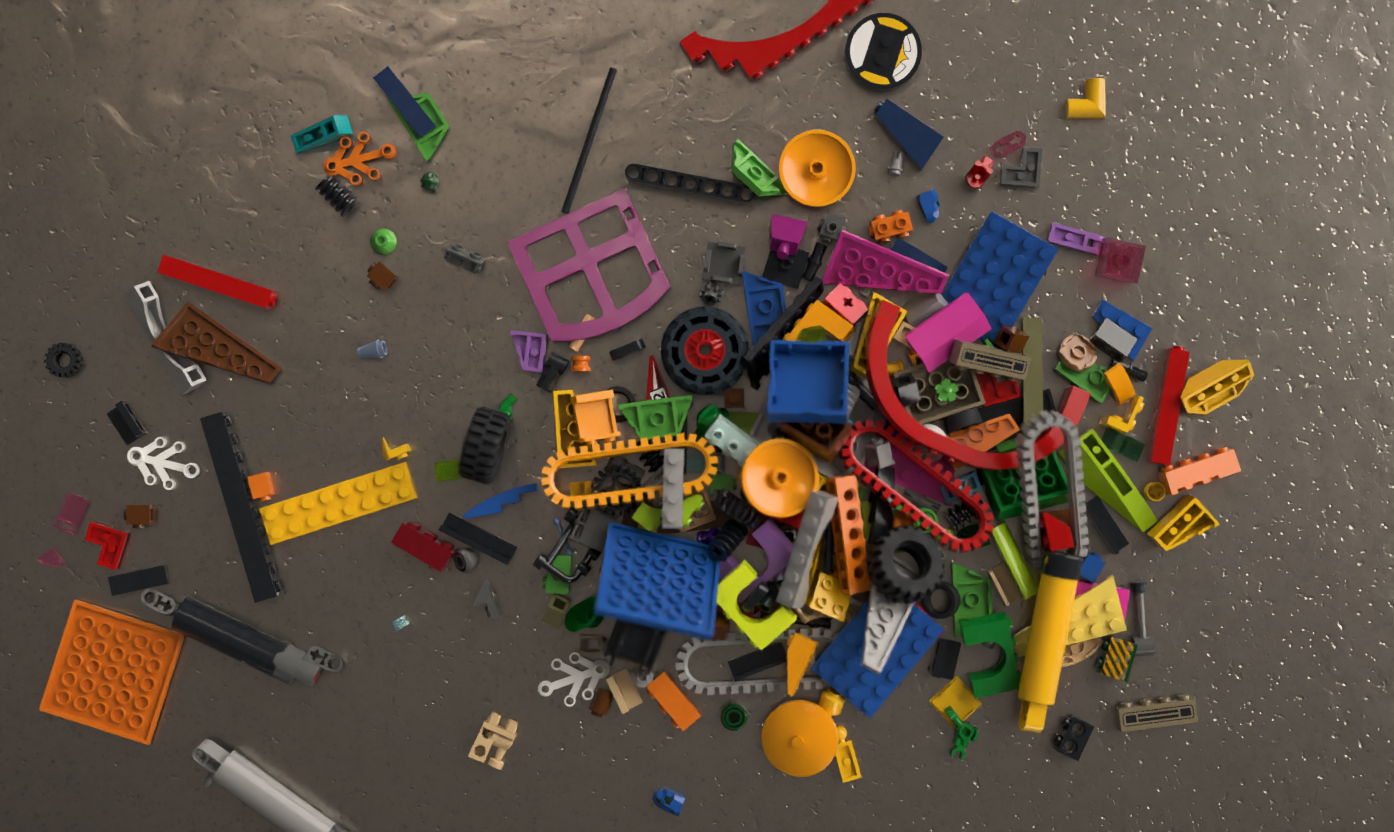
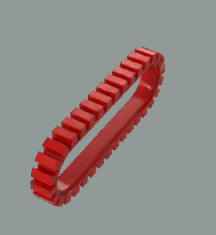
M865 419L863 423L858 421L853 424L851 435L841 447L843 449L839 452L840 460L848 459L842 464L846 470L851 467L855 469L851 475H856V479L860 474L864 476L860 482L866 487L869 482L873 483L874 485L870 489L871 492L876 494L879 490H882L883 493L880 495V499L885 502L891 497L893 500L889 506L895 509L898 505H901L902 508L898 513L904 517L910 512L912 515L908 521L915 524L919 519L921 523L918 528H921L922 532H924L929 527L931 529L929 532L932 536L931 539L939 535L938 544L943 547L949 542V551L956 552L958 548L960 553H967L970 549L974 551L989 539L990 536L987 534L992 532L994 526L989 524V522L994 520L993 513L985 514V511L990 507L987 502L982 505L978 504L982 498L979 494L975 493L970 497L969 493L972 489L966 485L961 490L959 488L962 484L961 480L956 478L953 482L949 481L953 474L948 470L943 475L939 472L943 466L939 463L931 467L930 464L934 459L929 455L922 460L920 457L924 451L920 448H917L913 453L911 448L915 444L908 440L903 445L901 441L905 437L901 433H898L894 438L891 435L895 431L892 426L889 425L886 430H883L884 422L877 420L873 426L872 419ZM870 433L882 437L884 441L889 442L893 448L977 514L979 528L976 535L969 539L954 537L864 467L855 458L853 453L855 439L859 435Z

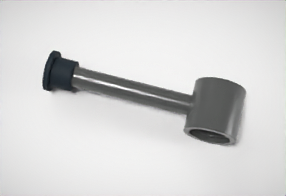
M1146 582L1131 583L1133 585V593L1136 595L1138 637H1132L1131 642L1138 645L1135 656H1152L1155 653L1153 637L1146 636L1143 597Z

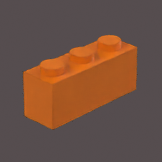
M665 670L646 686L648 689L646 693L652 700L657 699L660 703L658 707L665 715L668 713L672 717L671 723L677 730L681 728L684 731L701 717L700 712Z

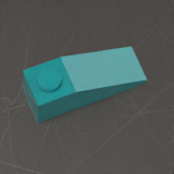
M333 115L290 135L296 154L340 140L344 136L353 134L347 115Z

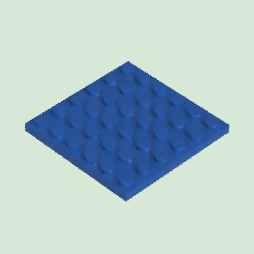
M609 521L594 614L711 640L714 632L720 561L712 556L708 544Z

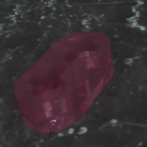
M1015 131L997 140L991 147L993 156L1003 158L1021 149L1026 143V136L1021 131ZM1015 135L1017 138H1022L1020 145L1018 143L1010 144L1015 139ZM997 144L1000 146L1006 144L1008 146L1003 150V154L1000 151L996 152Z

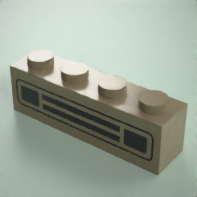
M955 339L949 362L955 364L957 369L966 370L968 367L972 368V371L975 373L983 374L986 371L990 372L989 375L1001 378V375L1007 376L1006 379L1017 382L1018 379L1026 380L1031 357L1021 353L1008 352L999 348Z
M1178 695L1177 699L1171 700L1170 697H1161L1156 702H1151L1150 699L1140 700L1139 704L1122 702L1120 706L1115 707L1117 728L1121 732L1198 722L1196 701L1194 698L1189 697V695Z

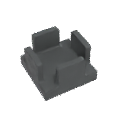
M719 241L717 243L708 242L702 280L740 286L746 247Z

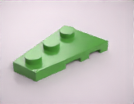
M1060 360L1054 368V371L1071 384L1091 393L1090 398L1098 404H1101L1112 390L1107 385L1104 375L1109 370L1106 367L1093 364L1092 367L1085 371H1076L1065 366Z

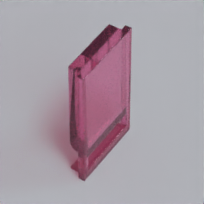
M68 492L53 526L75 535L90 501ZM58 520L75 527L74 531L58 525Z

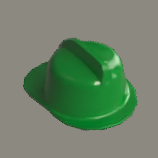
M709 404L699 411L697 415V428L694 433L697 435V443L701 437L707 439L705 433L719 414L727 419L729 418L727 409L723 407L717 408L713 404Z
M591 596L574 605L567 612L565 627L568 631L577 632L586 627L595 628L601 624L605 616L594 614L596 597Z

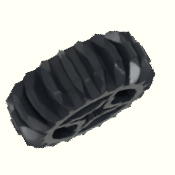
M612 464L611 471H609L607 466L604 467L605 474L602 471H598V475L601 478L594 477L593 480L598 484L591 485V488L596 489L591 494L614 492L612 489L615 487V481L618 488L622 490L643 488V484H636L641 481V478H633L636 475V471H632L629 474V466L623 471L622 464L619 465V469H615V464ZM618 475L627 478L632 485L622 484L619 481ZM612 476V485L606 487V489H601L603 482ZM631 496V504H622V497L619 498V505L612 506V503L607 501L604 513L607 514L610 509L612 510V516H615V511H619V516H622V510L625 509L626 513L629 514V506L632 509H636V505L633 503L636 502L635 496Z
M722 489L714 501L716 507L751 530H756L764 518V515L753 506L726 489Z

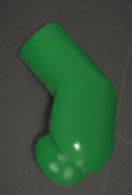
M512 393L499 405V411L507 413L511 420L513 418L511 406L517 400Z

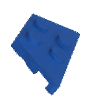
M743 271L742 277L752 345H755L759 337L769 330L770 325L776 322L783 310L786 309L782 283Z

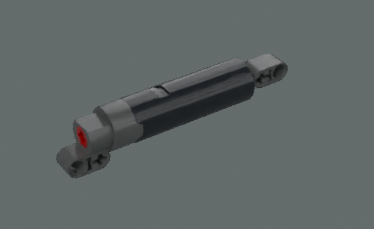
M146 589L141 594V601L144 605L166 616H174L171 624L173 630L235 660L244 661L250 667L290 686L296 679L313 687L322 669L330 673H338L343 668L341 658L325 649L314 646L305 652L268 633L259 632L257 628L190 596L186 597L178 605L172 598L153 589ZM155 594V601L148 603L147 596ZM161 601L173 606L172 609H166L160 605ZM319 651V655L326 658L324 665H321L323 661L318 658L314 661L312 654ZM337 659L339 661L336 669L329 668L330 660Z

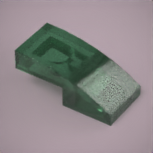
M1111 428L1106 429L1102 438L1103 443L1109 450L1138 462L1145 447L1144 443Z

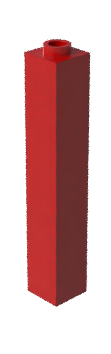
M164 254L157 273L269 310L271 306L274 307L277 300L276 292Z
M1173 345V348H1169L1166 351L1147 462L1170 465L1181 406V395L1184 389L1190 351H1185V347Z

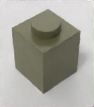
M553 594L542 621L559 629L571 601Z

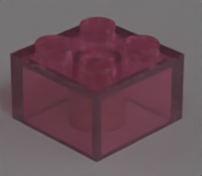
M1103 238L1095 276L1138 284L1146 246Z

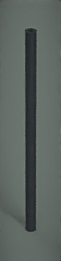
M611 67L609 69L561 211L565 214H569L617 69Z

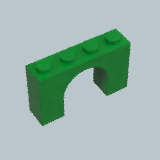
M999 612L959 621L961 636L965 646L982 642H995L1003 647L1002 658L996 666L968 674L974 698L1018 690L1021 673L1016 667V664H1019L1017 653H1014L1013 650L1016 642L1014 635L1010 633V629H1013L1011 618H1007L1005 612Z

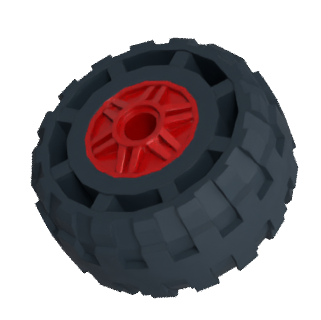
M695 307L682 312L668 325L661 342V360L666 373L677 386L693 394L713 395L730 388L742 376L746 369L744 357L749 350V342L742 325L731 314L715 307ZM702 346L710 348L711 351L708 355L700 353L699 350Z

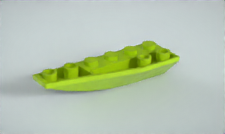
M1087 429L1079 435L1081 445L1078 447L1082 450V456L1078 458L1083 463V468L1079 469L1083 471L1084 479L1080 480L1084 482V485L1141 532L1146 531L1158 522L1135 485L1094 429ZM1063 447L1061 450L1058 451V453L1065 461V453Z

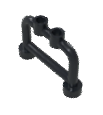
M571 507L565 514L563 519L570 524L549 556L547 557L541 552L533 563V566L537 569L543 567L565 583L576 582L581 575L585 577L591 570V567L588 565L590 561H596L601 552L589 548L583 560L575 569V572L570 576L552 565L568 541V535H571L575 525L574 520L578 518V510H575L574 507Z

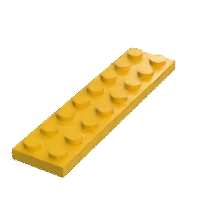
M403 462L259 508L270 545L417 499L418 497L407 462Z

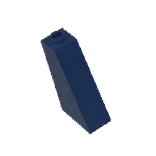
M886 99L884 103L880 101L874 110L877 112L875 119L914 166L921 171L944 137L889 99Z

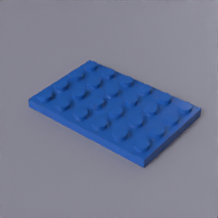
M990 211L943 291L942 296L950 304L967 292L984 313L992 328L979 338L983 340L988 339L993 346L1000 348L994 341L1002 325L1013 327L1059 249L997 213Z
M869 599L810 668L867 717L871 718L945 630L915 604L881 673L876 674L861 665Z

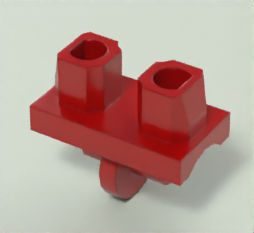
M983 156L981 161L977 160L964 177L966 178L967 185L973 189L981 188L993 172V169L990 167L994 161L987 156Z

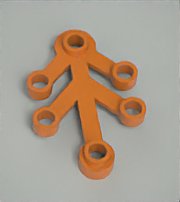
M362 131L358 135L359 140L349 158L342 159L346 149L352 146L351 139L344 136L340 139V146L334 157H328L324 161L323 169L330 176L339 174L345 177L353 185H360L362 177L357 173L352 174L344 169V167L353 166L367 174L370 179L378 180L381 175L380 171L376 168H370L362 162L380 157L388 160L393 159L396 156V148L392 144L386 143L381 146V149L360 154L365 144L370 141V135ZM363 134L367 135V140L365 141L361 140ZM345 139L349 140V144L347 146L343 145V141ZM388 147L391 148V152L385 154L384 150ZM331 163H335L336 167L334 169L329 168ZM373 171H377L378 175L375 178L371 176V173ZM354 176L359 177V181L356 183L353 182Z

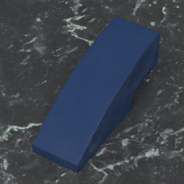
M900 238L896 239L891 249L896 253L945 273L948 268Z

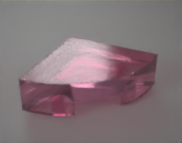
M55 547L37 558L41 564L49 567L65 564Z

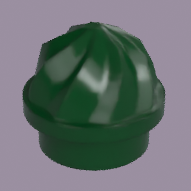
M427 172L420 179L422 188L436 190L437 185L439 186L438 176L434 172Z

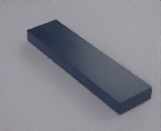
M388 66L373 77L421 139L436 128V125Z

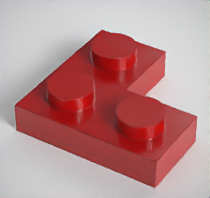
M984 371L983 374L975 373L985 400L983 407L1022 397L1018 382L1008 380L998 383L996 377L989 375L990 372Z
M90 522L84 540L102 546L97 565L117 570L129 533L96 522Z

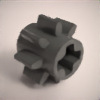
M709 281L706 285H701L699 297L702 298L704 303L714 305L716 301L721 302L723 289H720L718 283Z

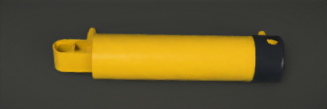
M1045 550L1039 588L1017 695L1020 701H1022L1018 723L1019 729L1022 731L1042 732L1047 707L1055 702L1077 584L1083 564V557L1050 550Z

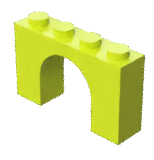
M744 559L718 582L716 605L719 604L722 607L723 613L728 619L732 618L737 629L749 637V642L755 648L758 647L762 650L796 621L797 615L788 606L783 604L779 605L768 616L760 619L750 618L740 610L737 602L738 594L758 574Z

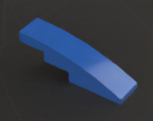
M538 483L500 493L472 508L463 515V518L503 512L502 504L521 501L520 494L538 491Z

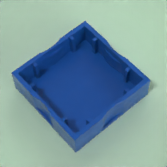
M771 340L768 421L847 423L849 342L820 341L807 343L790 340Z

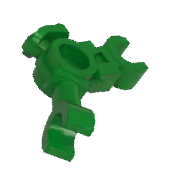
M949 706L944 711L956 725V736L953 742L955 746L950 749V755L954 757L955 753L960 751L959 758L963 760L966 756L964 749L965 747L968 748L969 739L971 741L977 740L978 727H972L969 723L961 721L954 709Z

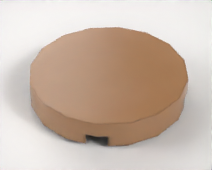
M1069 335L1059 346L1061 361L1072 370L1085 371L1092 367L1097 359L1095 345L1085 336Z

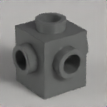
M828 212L825 220L821 219L817 228L820 230L819 235L822 236V240L829 243L837 242L841 231L846 230L843 227L846 218ZM832 226L835 230L831 231L829 227Z

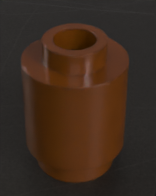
M603 688L595 691L589 707L592 710V715L600 718L603 715L607 716L613 700L612 692Z

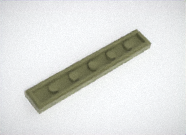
M1022 318V332L1029 336L1022 354L1031 357L1026 380H1023V423L1029 426L1031 423L1028 418L1033 415L1039 418V412L1043 411L1042 318Z

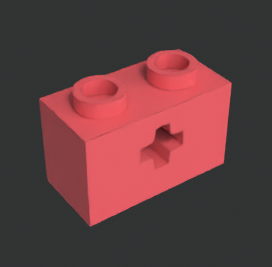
M841 283L823 301L825 306L853 326L868 311L866 304L861 299H857L852 294V291Z

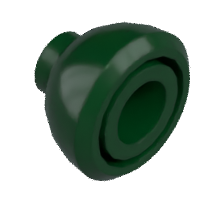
M730 704L721 712V722L728 730L738 731L747 723V712L738 704Z

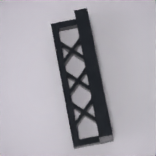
M450 512L443 525L439 528V531L506 565L510 564L518 548Z

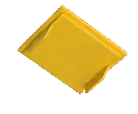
M957 675L929 700L953 729H956V725L945 713L944 710L951 706L961 721H964L982 705L981 701L978 698H974L972 691Z

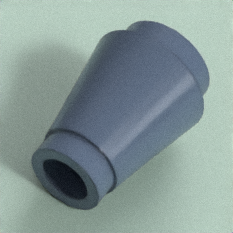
M378 339L357 348V353L360 359L383 358V356L387 355V346L384 340L380 341Z

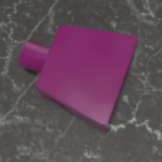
M772 214L769 225V249L776 251V255L780 259H786L788 254L796 255L804 238L808 222Z

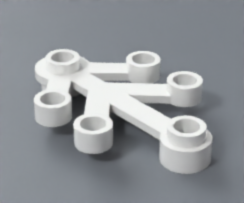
M157 437L154 442L144 448L133 447L128 451V462L139 467L147 485H155L158 479L155 474L150 473L146 463L153 464L166 490H173L176 487V482L170 479L164 467L183 472L188 478H196L200 474V467L196 463L185 465L166 460L176 453L185 451L186 446L183 442H175L172 447L155 457L148 454L157 448L166 447V438ZM159 439L163 440L162 446L158 445ZM177 444L182 445V449L180 451L176 449ZM136 453L140 454V458L138 460H136L134 457ZM191 467H194L196 469V472L194 474L190 473ZM150 476L154 478V481L152 483H149L148 478ZM168 481L172 482L171 488H168L166 485Z
M573 652L569 656L570 662L573 664L580 663L589 668L585 671H580L563 663L561 659L556 658L552 661L551 667L554 670L564 671L571 676L554 682L542 681L538 686V692L546 697L551 695L553 690L574 683L569 695L564 699L565 705L571 707L576 703V696L584 679L592 676L588 688L584 689L582 693L585 700H591L599 679L605 678L609 673L610 669L606 661L599 659L593 662L582 657L580 653ZM572 655H578L579 660L573 661ZM555 661L561 663L559 668L554 667ZM602 666L603 672L598 673L596 667ZM544 685L549 687L548 692L542 691ZM585 691H590L592 696L586 697ZM568 697L573 698L574 702L572 704L567 703Z

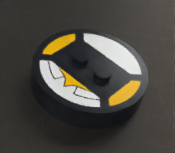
M876 13L859 21L851 30L844 50L846 67L854 80L867 89L879 92L892 91L905 85L914 76L922 57V45L915 28L904 18L891 13Z

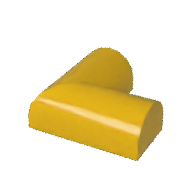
M1091 78L1085 80V99L1066 100V119H1105V79Z

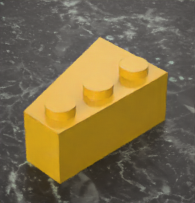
M1187 494L1147 533V536L1159 548L1168 551L1220 524L1196 497Z

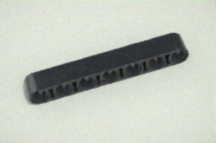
M630 164L625 169L627 180L634 184L743 205L751 204L755 198V193L747 185L640 164ZM631 169L639 171V175L636 178H631L628 175ZM649 173H656L658 175L657 180L654 182L647 179ZM669 176H674L677 179L674 185L666 183V179ZM693 180L696 185L694 188L688 189L685 187V182ZM707 183L714 186V190L710 193L703 189ZM725 187H730L733 190V194L725 196L722 190ZM743 191H750L752 197L749 200H745L742 198L741 193Z

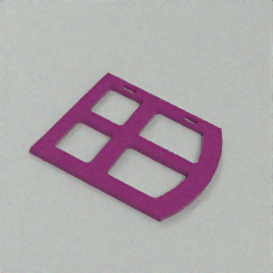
M625 188L507 242L552 342L582 340L618 329L650 309L671 288ZM612 207H618L628 232L595 248H588L578 224ZM630 209L634 219L627 221L623 211ZM565 230L576 252L575 257L540 273L536 272L526 250L527 246ZM631 247H636L652 283L631 302L617 309L597 268V263ZM652 261H654L658 270L654 273H651L648 266ZM584 271L603 311V316L580 323L560 324L547 297L545 287L576 272Z

